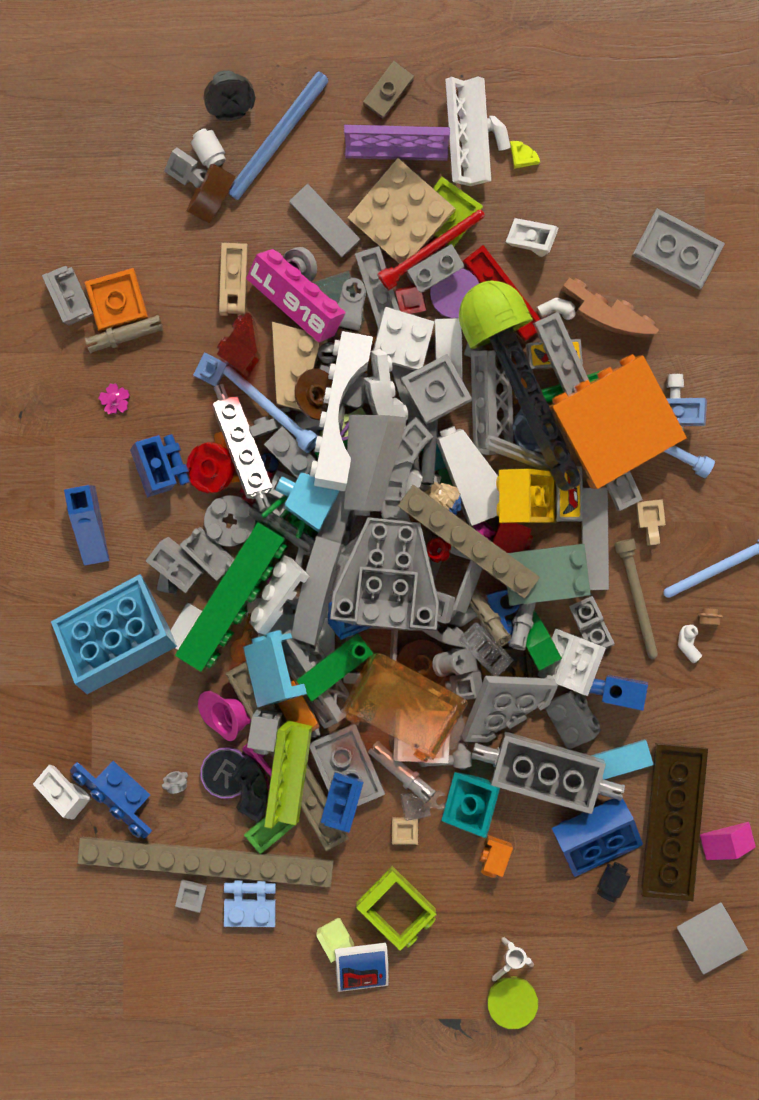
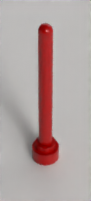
M475 211L394 269L392 267L389 269L385 268L377 273L383 286L388 291L397 286L400 276L482 220L485 216L484 211Z

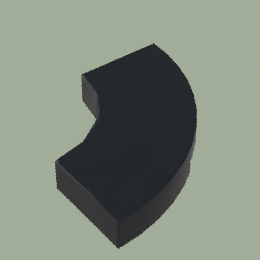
M246 754L231 774L241 788V796L236 808L239 812L258 823L265 811L268 800L266 778L256 761Z

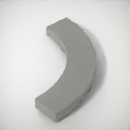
M416 417L403 431L381 509L383 519L410 522L408 513L397 505L406 494L408 477L415 459L423 447L433 438Z

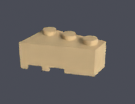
M272 322L277 404L280 407H288L291 410L302 412L295 399V384L303 372L316 369L319 358L318 351L323 341L318 343L304 330Z

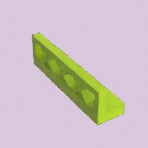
M288 720L278 729L264 827L272 829L278 821L295 826L299 822L313 726Z

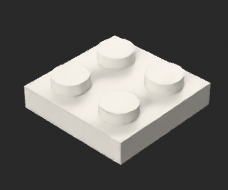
M385 307L373 350L381 349L391 357L393 365L416 371L423 367L434 321Z

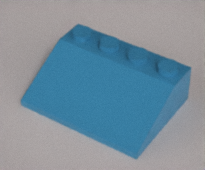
M141 574L51 621L73 681L86 694L177 647L170 628Z

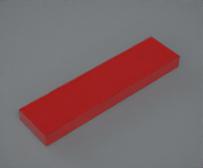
M482 245L465 258L463 263L477 278L479 284L486 281H499L517 290L523 298L533 320L516 330V332L524 342L535 335L537 332L533 323L541 319L485 246Z

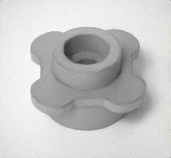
M174 771L163 778L164 784H162V788L167 789V792L171 794L185 790L187 788V772Z

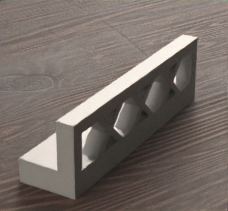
M495 350L471 351L473 444L481 454H499L486 449L484 443L487 436L498 437L500 433L504 435L505 441L513 443L512 387L503 367L500 370L495 367V356L497 355ZM499 381L503 384V392L500 397L496 393V386ZM500 407L504 411V418L501 422L497 419V411Z
M290 629L289 631H287V632L284 633V634H288V633H291V634H292V629ZM295 638L281 642L287 669L294 681L313 667L309 662V654L315 655L318 663L326 657L318 643L316 646L304 642V645H300ZM341 679L331 689H327L313 701H310L306 694L303 695L324 729L338 723L358 708ZM337 697L342 698L348 707L343 712H341L336 704Z

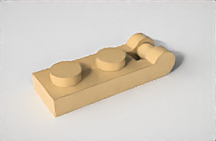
M222 243L220 316H228L229 313L246 317L248 244ZM229 296H238L237 304L228 303Z

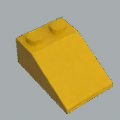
M535 469L499 470V476L496 479V487L499 491V502L497 503L496 512L499 517V523H556L555 480L550 471Z

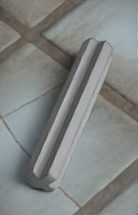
M489 435L486 437L484 447L488 450L540 470L549 471L551 469L546 463L544 456L495 436Z

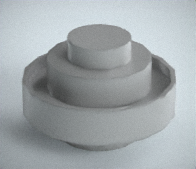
M295 247L284 254L283 258L293 267L299 269L301 274L310 282L314 280L317 273V264L309 250L303 247Z

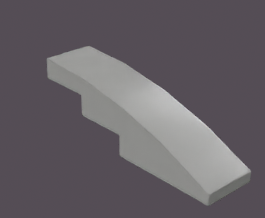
M316 536L306 569L309 578L302 584L291 634L292 638L316 646L328 611V603L332 599L330 593L338 572L335 569L343 548L342 544Z

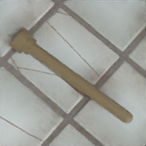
M634 538L614 543L616 553H619L620 558L623 557L647 654L650 659H655L658 656L633 558L636 544Z

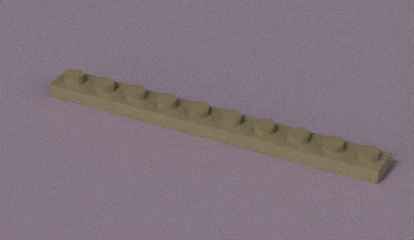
M83 836L79 841L77 863L331 887L333 860L259 854L256 852Z

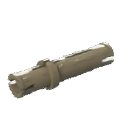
M159 315L114 330L108 328L106 329L107 332L86 337L85 341L86 345L97 342L96 345L88 347L91 354L110 346L116 348L120 343L163 331L164 329L162 323L151 326V324L161 321Z
M476 587L470 601V606L480 618L481 626L490 633L496 645L504 646L511 640V635L501 623L498 613H494Z

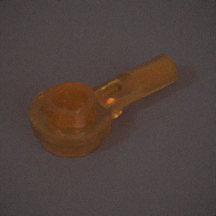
M248 613L241 638L234 641L230 647L231 657L238 663L246 662L243 647L253 644L251 638L254 627L250 624L252 613Z

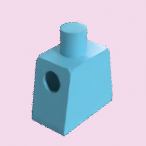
M300 473L296 483L282 476L275 491L288 496L284 505L285 509L315 531L320 532L340 491L314 486L315 477H311L306 473Z

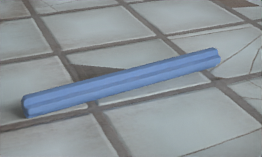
M318 71L234 180L228 192L231 197L236 200L240 199L326 86L328 78L323 73Z

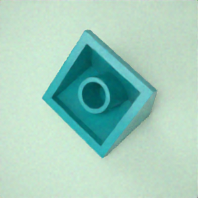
M454 772L441 821L487 838L500 788L492 786L489 779Z

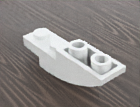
M381 349L370 351L373 376L363 379L373 415L406 417L407 420L408 410L406 405H403L397 398H392L395 396V386L393 381H390L389 372L393 369L391 357Z

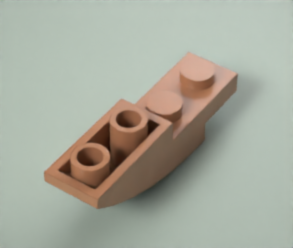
M569 277L561 288V291L581 304L576 314L600 328L634 337H653L659 331L655 327L656 323L646 315L642 317L634 312V306L625 300L621 302L617 299L610 307L607 305V299L598 293L593 295L586 290L587 285L577 278L573 280Z

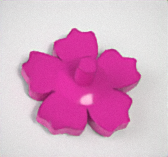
M110 383L109 387L106 388L107 393H100L98 399L101 400L102 405H106L104 411L108 414L117 413L118 410L124 413L128 409L129 402L126 399L130 397L129 391L124 388L119 389L116 383Z

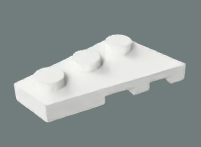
M285 555L275 565L273 576L269 584L263 589L259 605L251 614L250 624L258 633L264 635L269 633L282 615L283 604L286 600H293L297 594V591L294 589L299 582L305 583L309 578V575L292 558Z

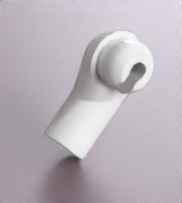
M489 116L487 118L488 132L492 131L495 134L498 151L511 148L506 126L495 116Z
M554 298L536 307L541 318L554 312H559L566 320H570L576 315L575 305L571 301Z

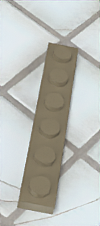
M415 485L410 487L397 505L524 599L540 577Z

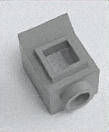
M479 669L461 675L455 673L449 675L450 681H445L447 696H452L453 701L477 698L482 686Z

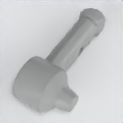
M459 743L457 750L452 755H449L448 763H418L421 767L453 765V767L458 769H466L472 766L471 752L466 749L465 743Z

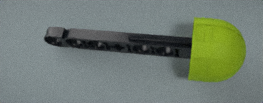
M486 281L477 284L467 292L459 308V322L471 349L490 342L492 343L544 459L552 468L550 472L555 483L563 491L571 490L580 484L579 471L574 460L570 458L569 449L514 332L533 319L521 295L510 285L499 281ZM510 354L514 356L516 365L512 362ZM521 378L525 380L527 388L523 386ZM543 425L546 426L549 436L545 434ZM554 449H556L559 453V460L556 458L554 454ZM565 472L568 474L570 478V484L567 482L565 478Z

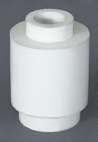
M201 129L193 135L194 139L191 141V145L204 166L206 165L209 169L210 164L220 166L226 161L225 151L213 130Z

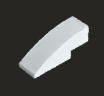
M459 318L435 319V359L437 360L448 354L462 379V333Z

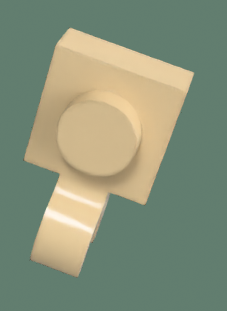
M663 500L637 502L638 528H646L647 546L660 544L658 526L666 525Z

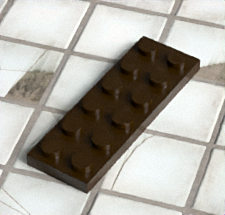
M655 743L641 887L642 897L694 901L708 748Z

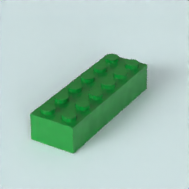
M257 522L175 654L176 657L200 672L206 668L211 669V667H214L221 656L218 653L219 648L227 646L235 633L231 631L234 624H240L248 611L244 608L248 602H254L262 589L258 587L262 580H268L273 573L274 567L272 564L276 558L281 559L289 546L285 544L287 539L262 523Z

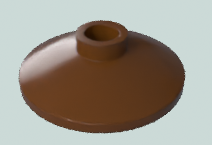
M310 369L303 372L298 377L294 389L298 407L306 416L314 420H320L322 412H327L328 403H324L326 387L332 388L333 383L332 379H328L329 373L321 369Z

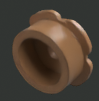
M704 608L703 613H698L700 617L699 624L719 626L720 619L723 618V615H718V609Z

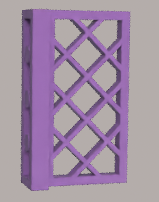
M344 125L346 158H399L400 160L447 161L450 127Z

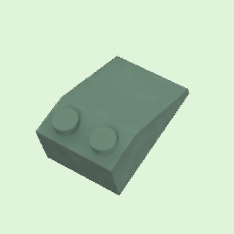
M585 544L508 553L540 577L525 599L507 586L509 605L591 595Z

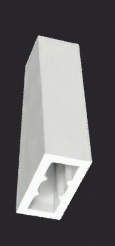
M453 426L440 431L441 436L437 437L436 442L452 484L461 493V508L467 523L473 526L497 516L496 507L499 502V491L496 487V479L498 475L464 430H456Z

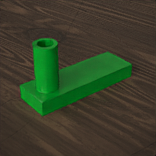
M356 633L295 681L298 685L305 684L306 695L310 701H313L373 655V652L361 636Z

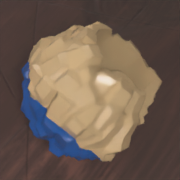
M434 482L431 487L424 491V493L454 515L461 510V493H459L457 487Z

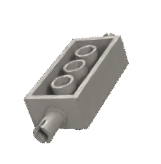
M504 732L501 747H498V749L475 743L471 759L493 764L495 768L491 779L492 786L590 814L593 812L598 795L621 801L623 798L622 793L625 790V785L623 784L620 785L603 780L602 776L606 766L604 759L509 732Z

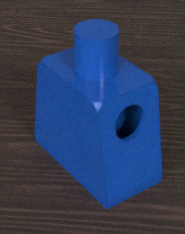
M607 675L606 680L594 678L589 693L602 695V702L643 711L648 682ZM612 686L621 687L622 693L620 695L612 694L610 688Z

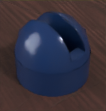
M273 453L262 454L260 457L264 467L267 456L271 457L269 469L265 470L270 473L275 472L279 467L278 458Z

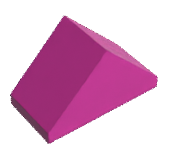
M749 822L700 834L706 860L738 859L756 848Z

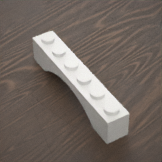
M342 331L341 339L335 340L333 355L337 356L336 364L331 363L328 379H332L333 383L332 388L326 387L324 403H328L327 412H322L319 427L324 428L323 437L317 436L315 452L320 453L318 461L312 462L310 473L311 477H315L314 486L345 491L351 457L346 451L340 435L338 413L341 401L348 388L359 376L367 371L373 337Z

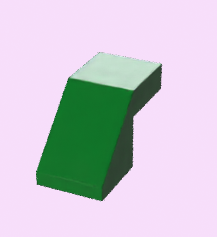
M534 609L532 617L533 627L529 630L526 647L540 671L561 660L562 657Z

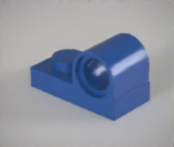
M508 589L485 594L490 608L494 613H498L504 628L512 635V623L510 620L506 621L504 616L516 612L519 605H512L508 609L502 608L500 600L502 596L508 594Z

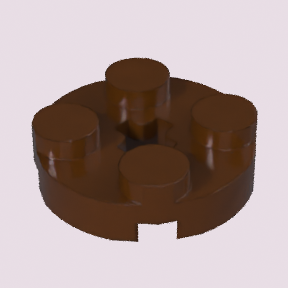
M416 639L408 642L402 647L397 656L396 668L399 678L405 685L414 690L434 688L444 677H439L435 674L433 658L444 651L431 640ZM426 658L428 660L426 662L428 669L426 671L424 669L416 670V659L422 660Z

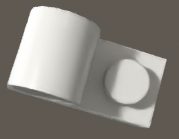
M48 765L33 783L63 818L75 819L91 800L86 791L70 783L52 765Z

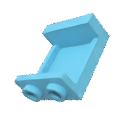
M281 630L270 632L266 636L252 639L253 644L243 647L257 707L280 703L307 694L305 684L291 686L281 642L292 639L291 633L282 635Z

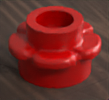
M437 537L427 544V554L433 562H444L450 556L451 545L442 538Z

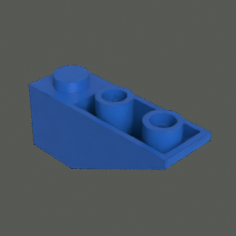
M85 485L65 489L68 514L84 566L110 561L96 487Z

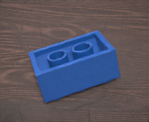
M623 798L621 801L609 799L604 804L593 808L592 814L582 812L581 815L562 821L552 828L574 877L643 845L635 820Z

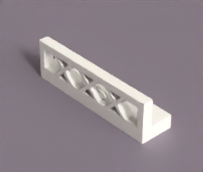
M479 76L465 81L454 77L446 78L452 181L467 186L490 182L491 169L485 80ZM455 87L458 88V96H459V99H458V97H457V95H456V88H455ZM459 139L462 143V149L459 146ZM461 165L464 170V176H461Z

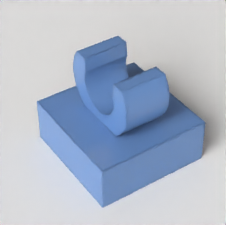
M204 352L193 376L213 386H217L228 364Z

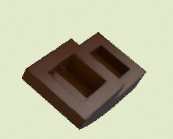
M210 164L200 188H196L186 211L210 223L228 194L236 176L215 164Z

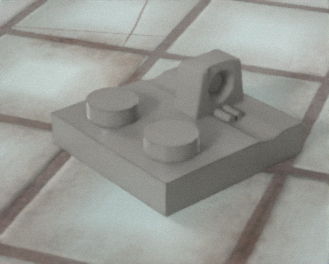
M448 354L401 378L426 425L472 401L471 395Z

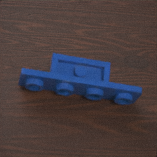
M114 761L97 778L93 777L78 762L72 766L70 773H72L73 780L80 786L85 785L97 802H103L110 808L109 812L117 820L122 819L129 826L128 829L134 836L145 839L152 832L134 814L150 794Z

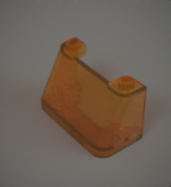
M376 653L367 659L341 712L347 714L345 719L356 725H359L360 722L369 723L406 743L415 751L413 755L416 758L427 762L428 759L434 760L464 712L468 702L459 695L383 654Z

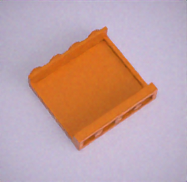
M631 354L619 361L621 364L619 367L612 370L610 366L597 373L598 379L589 382L587 379L574 386L575 392L569 395L564 392L552 399L553 404L549 406L589 477L586 480L591 489H599L687 438L643 355L634 357Z

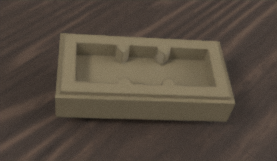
M393 61L365 98L363 104L384 119L413 81L414 75Z

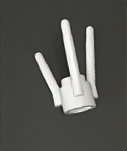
M503 937L501 941L508 948L504 955L506 965L492 977V980L496 981L510 969H518L525 964L533 967L534 963L530 958H527L523 949L515 947L512 942Z

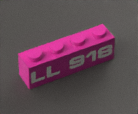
M274 249L256 255L246 279L318 343L333 337L346 314L338 306L337 302L325 295L316 284L310 282L301 274L299 269L293 267Z

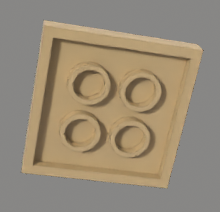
M397 158L347 218L401 264L424 248L456 209Z

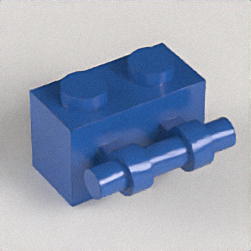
M173 434L163 437L166 444L164 447L158 435L137 441L130 449L147 497L172 490L177 484L175 477H178L180 486L190 483L187 475L189 470L187 465L183 464L179 453L181 448L179 443L175 442ZM169 455L174 466L173 468H171L169 460L167 458V456Z

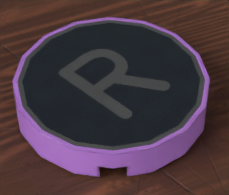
M224 747L212 751L204 759L201 767V780L205 789L219 798H233L241 794L240 785L231 774L245 755L240 750L232 747Z

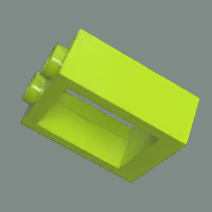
M393 866L356 903V908L400 951L405 946L409 948L417 940L418 932L422 928L428 929L436 920L434 917L436 915V908ZM395 882L424 909L401 935L372 908Z

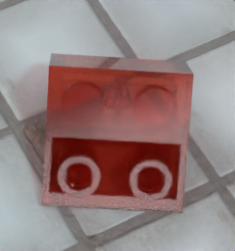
M248 312L244 316L239 315L232 325L233 332L229 337L224 336L217 346L219 350L217 355L220 359L246 378L262 358L256 322Z

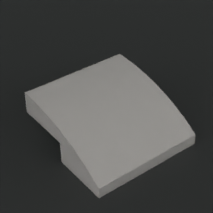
M721 902L677 926L679 933L703 975L748 950Z

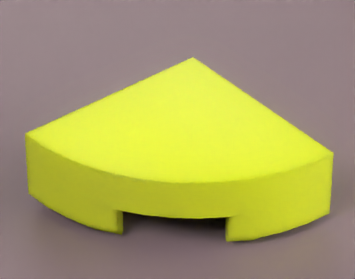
M510 141L514 169L540 163L537 153L532 148L520 141Z

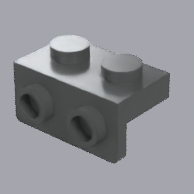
M570 690L568 693L551 700L550 705L545 708L567 749H572L593 740L601 731L599 720L589 709L585 695Z

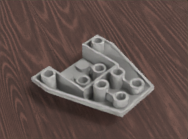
M368 517L333 592L330 619L360 626L399 630H436L439 602L421 524L418 522Z

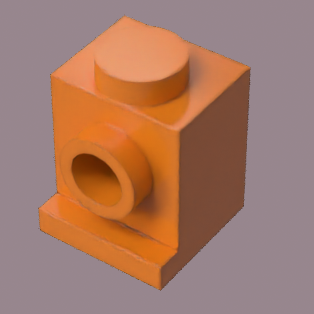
M487 835L486 842L489 846L483 847L479 860L483 862L481 873L495 878L496 875L503 877L513 850L512 844Z

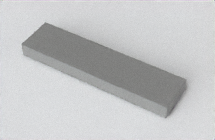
M583 488L581 536L582 544H585L590 590H609L608 489Z

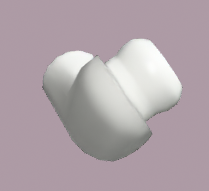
M685 625L679 632L678 647L692 663H695L702 657V654L694 646L698 629L694 625Z

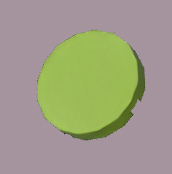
M517 976L498 980L491 987L487 996L488 1010L492 1019L498 1025L507 1029H519L528 1025L535 1018L538 1010V997L533 986L527 980Z

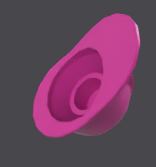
M204 691L199 696L198 708L204 722L227 741L236 739L238 732L251 722L250 716L246 713L243 704L239 700L223 699L212 691Z

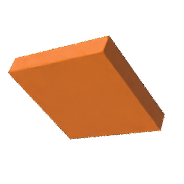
M134 268L85 281L99 332L149 318Z

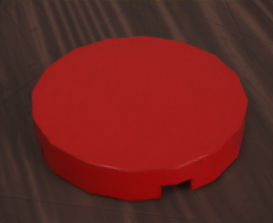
M206 442L193 448L186 464L191 484L198 491L204 493H216L224 490L232 481L235 470L229 450L222 444L215 442Z

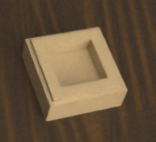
M392 817V844L418 845V818Z

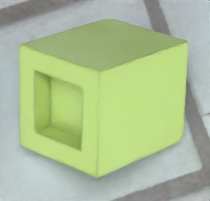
M340 918L317 929L316 936L331 963L336 960L335 949L354 947V942Z

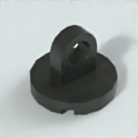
M219 71L206 86L203 99L210 115H215L221 121H233L246 115L245 112L254 107L256 97L252 83L246 77L235 74L232 71Z

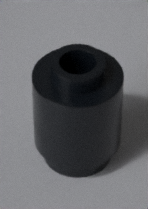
M614 862L613 865L607 864L597 885L599 888L597 894L613 903L616 902L617 898H621L631 877L627 873L628 868L618 862Z

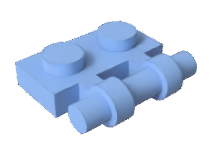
M235 880L234 883H224V893H234V899H225L224 927H275L276 899H266V894L276 893V883H266V881L243 883V880ZM243 893H257V899H243Z

